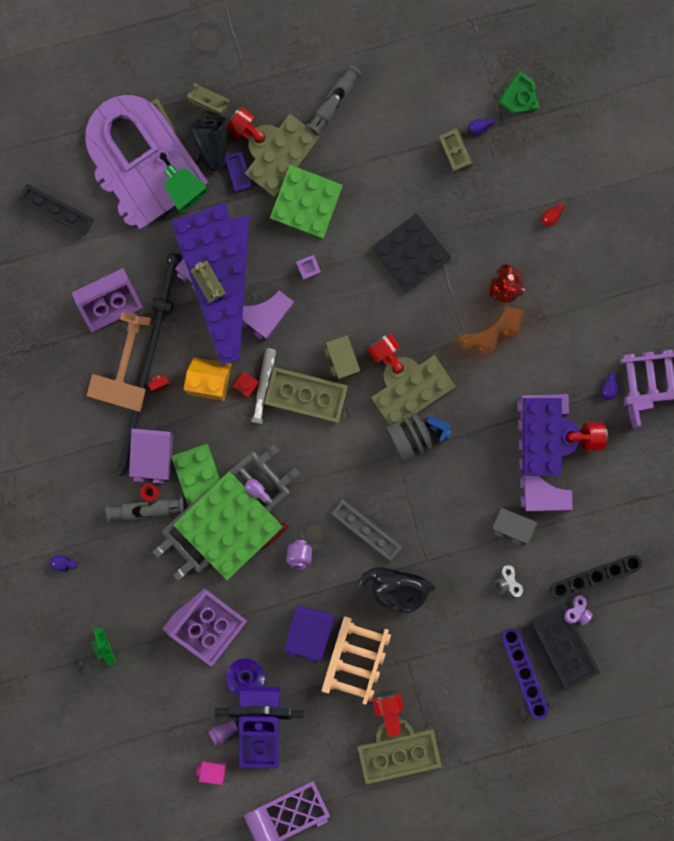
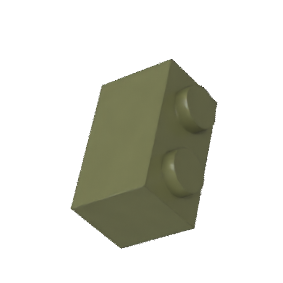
M348 335L326 342L327 348H324L327 359L331 358L333 366H330L333 377L337 376L338 380H342L360 373Z

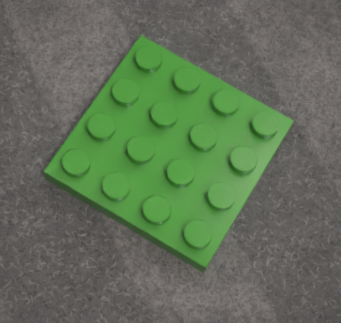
M230 471L173 524L226 580L283 527L255 497L253 498L247 493L245 487Z

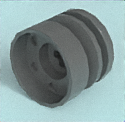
M416 413L411 415L413 424L410 423L407 417L404 418L406 427L403 429L398 422L386 427L390 440L403 463L415 458L414 448L421 455L424 454L423 444L428 451L433 449L430 434Z

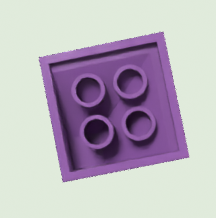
M204 588L175 612L162 629L170 637L212 667L246 624L247 620Z

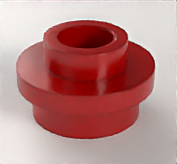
M146 483L141 487L140 495L143 500L153 502L159 497V488L154 483ZM148 489L153 490L154 493L152 496L147 495Z

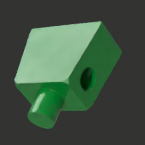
M170 165L164 170L165 175L169 178L164 183V186L176 208L181 213L210 191L204 183L185 167L177 171L173 165Z

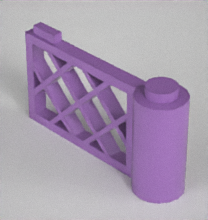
M311 781L261 807L249 811L243 817L255 841H282L314 824L319 827L327 823V818L330 815L314 781ZM312 787L315 793L312 801L302 798L304 790ZM294 797L298 799L295 810L284 807L287 798ZM301 800L311 803L308 814L297 811ZM273 805L280 807L277 819L269 816L266 809ZM313 805L320 806L324 815L318 818L310 816ZM283 809L294 812L290 823L279 820ZM296 813L306 816L304 825L300 827L293 825ZM271 819L276 821L275 826L273 825ZM278 822L289 825L287 833L280 837L276 831Z

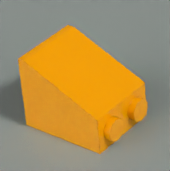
M194 357L187 370L184 391L187 395L225 401L232 364L229 363L221 366L219 361Z

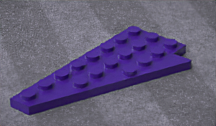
M225 203L171 221L221 366L240 360L250 220L249 215L231 220ZM208 261L226 293L211 303L206 299L190 271L199 262Z

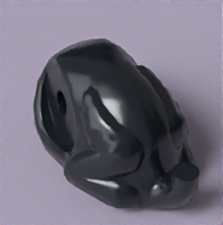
M375 567L364 572L358 582L359 586L365 587L367 581L372 579V593L376 601L382 607L401 613H411L419 609L427 599L429 592L435 590V586L423 577L385 567Z

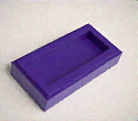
M242 151L226 155L225 163L234 193L253 188L250 178L244 175L247 167Z

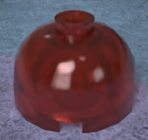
M507 264L501 265L496 271L499 274L497 279L493 278L491 281L489 296L495 301L510 303L523 294L525 286H523L524 280L522 274L516 268Z

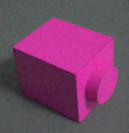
M203 760L202 764L197 767L196 776L200 777L199 782L222 785L226 764Z

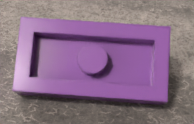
M652 400L633 403L628 407L632 429H637L641 426L639 413L654 408Z

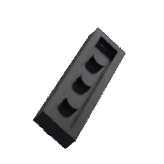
M26 184L18 199L19 202L84 236L87 235L94 222V218L29 184Z

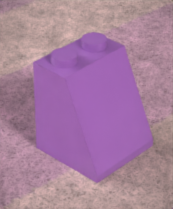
M131 430L129 476L134 478V481L145 482V479H153V483L164 484L165 480L169 481L174 435L171 432Z

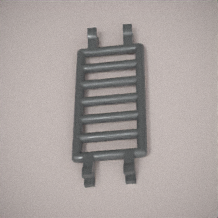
M275 444L271 445L260 457L256 452H250L230 470L234 476L239 474L247 482L253 478L244 468L251 461L261 469L280 491L273 499L269 497L264 502L266 504L264 508L268 512L289 495L290 491L286 485L300 474L293 467L279 479L266 465L265 462L279 451ZM204 494L162 530L163 535L167 539L152 550L153 554L158 558L173 545L187 562L173 573V576L178 581L192 568L197 573H201L211 564L206 558L199 564L172 533L176 528L173 524Z

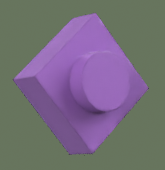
M314 255L296 262L303 280L321 274Z

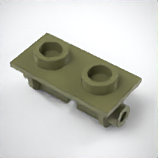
M208 261L199 262L190 270L209 303L226 294Z

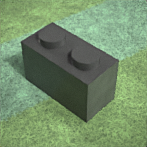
M501 507L491 530L495 531L494 535L505 539V536L513 539V543L523 546V543L526 545L529 543L537 522Z

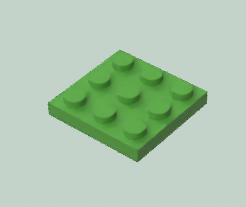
M289 165L269 219L323 239L343 185Z

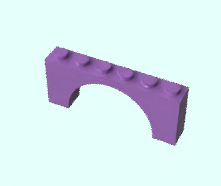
M183 258L175 268L178 272L177 277L185 283L187 280L192 283ZM278 291L264 303L244 306L242 326L244 328L250 327L254 330L252 334L258 339L262 340L264 338L268 340L295 305L294 301L281 291Z
M568 394L522 395L520 400L517 401V410L521 412V419H518V431L523 429V398H562L563 416L569 414ZM522 438L519 439V450H522ZM519 458L520 469H522V458ZM540 476L520 477V488H524V496H521V508H524V512L573 510L572 490H562L553 487Z

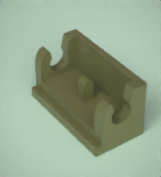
M195 83L193 84L192 92H189L187 96L188 102L219 116L224 115L230 103L229 99Z
M457 129L439 136L453 171L460 172L463 168L474 166L461 134Z

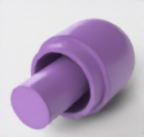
M250 479L245 483V490L253 498L257 499L259 497L262 501L266 502L270 497L264 492L265 488L257 480Z

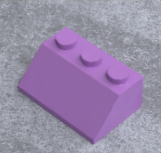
M124 268L72 292L76 305L91 333L119 320L122 312L133 313L143 308Z

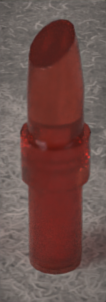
M283 522L281 524L283 527L260 549H265L272 542H275L289 528L288 525Z

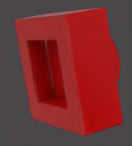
M243 371L233 385V388L249 398L258 386L259 381Z
M162 375L152 378V382L148 384L152 392L170 385L167 377H162Z

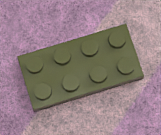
M274 367L264 404L339 423L348 386Z

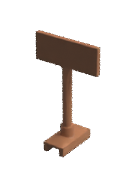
M122 312L120 320L129 324L117 377L113 380L92 374L87 396L140 412L146 389L124 383V377L135 335L138 333L140 325H150L151 318L137 316L135 313Z

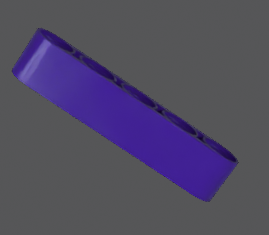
M507 628L502 632L501 638L527 708L532 717L543 719L548 714V707L523 641L516 629ZM512 631L515 633L516 638L513 642L509 643L506 640V634ZM515 650H520L523 654L519 661L513 659V652ZM523 668H527L530 673L526 679H522L519 674ZM531 686L535 687L536 695L528 697L527 689ZM536 705H542L543 713L537 716L534 714L533 710Z

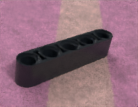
M637 555L622 557L552 584L550 592L557 599L572 596L637 572L642 567V560ZM630 558L635 559L637 562L634 569L628 567L627 563ZM612 565H616L619 569L618 574L615 576L609 571ZM595 571L601 575L598 582H594L591 578L592 573ZM576 578H580L583 582L580 589H576L573 586V581ZM559 584L565 589L564 594L561 596L555 592V587Z

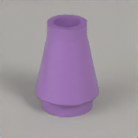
M232 720L231 722L212 727V730L208 731L214 745H221L237 732L238 728Z

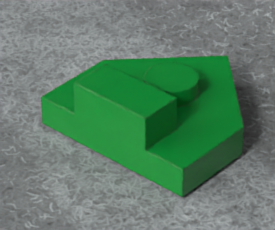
M518 71L500 95L501 98L497 103L512 114L539 109L535 82L521 71Z
M103 628L93 630L96 640L91 642L98 660L104 658L108 666L115 664L117 661Z

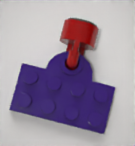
M523 398V476H562V456L569 455L575 451L579 444H582L584 451H603L605 449L608 434L606 426L602 422H585L582 430H579L570 419L562 418V398Z

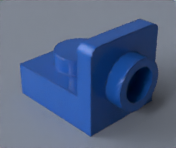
M429 415L426 422L429 425L428 428L437 433L439 430L443 431L438 442L447 441L452 432L449 430L450 425Z

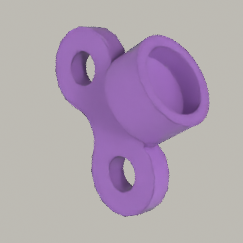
M578 595L574 597L573 608L565 612L564 617L568 623L573 624L578 621L583 626L591 619L593 614L585 609L587 601L583 596Z

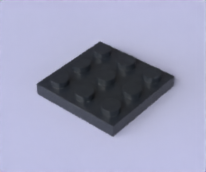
M417 213L371 247L406 293L451 259V256Z

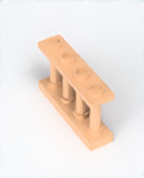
M344 616L322 692L329 693L330 689L344 691L363 697L362 704L366 705L367 701H372L374 690H371L372 684L378 681L380 674L377 671L378 664H383L386 653L382 651L384 645L388 646L391 634H388V629H384L383 634L355 626L354 623H351L352 618ZM354 633L380 641L378 652L348 644L345 641L347 634ZM341 652H350L375 660L372 671L342 663L343 660H339ZM342 670L368 678L367 689L364 690L338 682L334 678L335 672Z

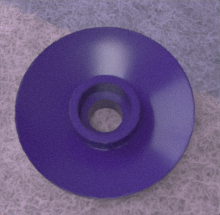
M241 658L234 661L226 673L227 685L237 695H240L241 686L262 687L265 681V673L262 666L250 658ZM247 672L249 677L244 678L242 674Z

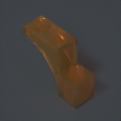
M506 306L501 318L494 326L477 334L459 333L457 343L462 348L471 349V347L479 348L481 353L490 354V352L495 351L500 331H503L504 335L514 337V334H519L525 310Z

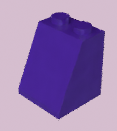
M297 605L284 649L288 651L287 655L295 658L302 655L306 657V661L316 664L318 660L322 661L334 616Z

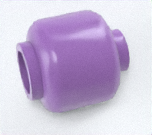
M296 540L295 543L290 544L287 548L286 561L293 569H306L311 564L312 548L306 544V541Z

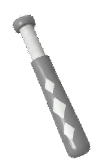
M271 348L265 349L256 397L257 405L255 415L251 418L252 423L262 424L263 422L261 419L262 410L276 356V351Z

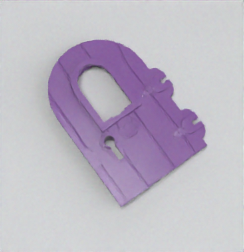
M134 95L113 97L103 102L90 117L86 127L85 141L87 150L98 167L95 170V179L97 182L104 179L105 182L100 184L101 188L107 192L114 191L121 201L118 204V213L120 216L128 214L123 218L124 222L128 225H137L141 230L175 207L164 186V183L169 178L164 173L167 165L161 160L163 155H167V159L177 171L185 167L202 183L208 184V181L163 115L146 99ZM120 117L130 119L151 147L149 151L143 153L141 157L136 158L130 164L110 134L113 121Z

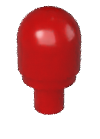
M559 203L555 208H549L542 215V223L545 226H553L560 219V212L565 207Z

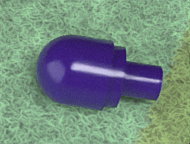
M479 118L470 122L468 125L470 134L480 135L488 130L487 127L495 125L493 118L487 120Z
M613 373L608 374L607 381H604L602 385L601 395L606 400L613 399L617 393L616 374Z
M55 555L50 560V566L57 571H68L69 568L76 569L77 562L70 561V558L67 556Z

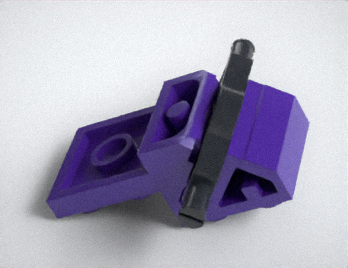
M241 686L240 706L215 708V716L239 719V767L278 768L280 720L303 718L304 710L280 708V687Z

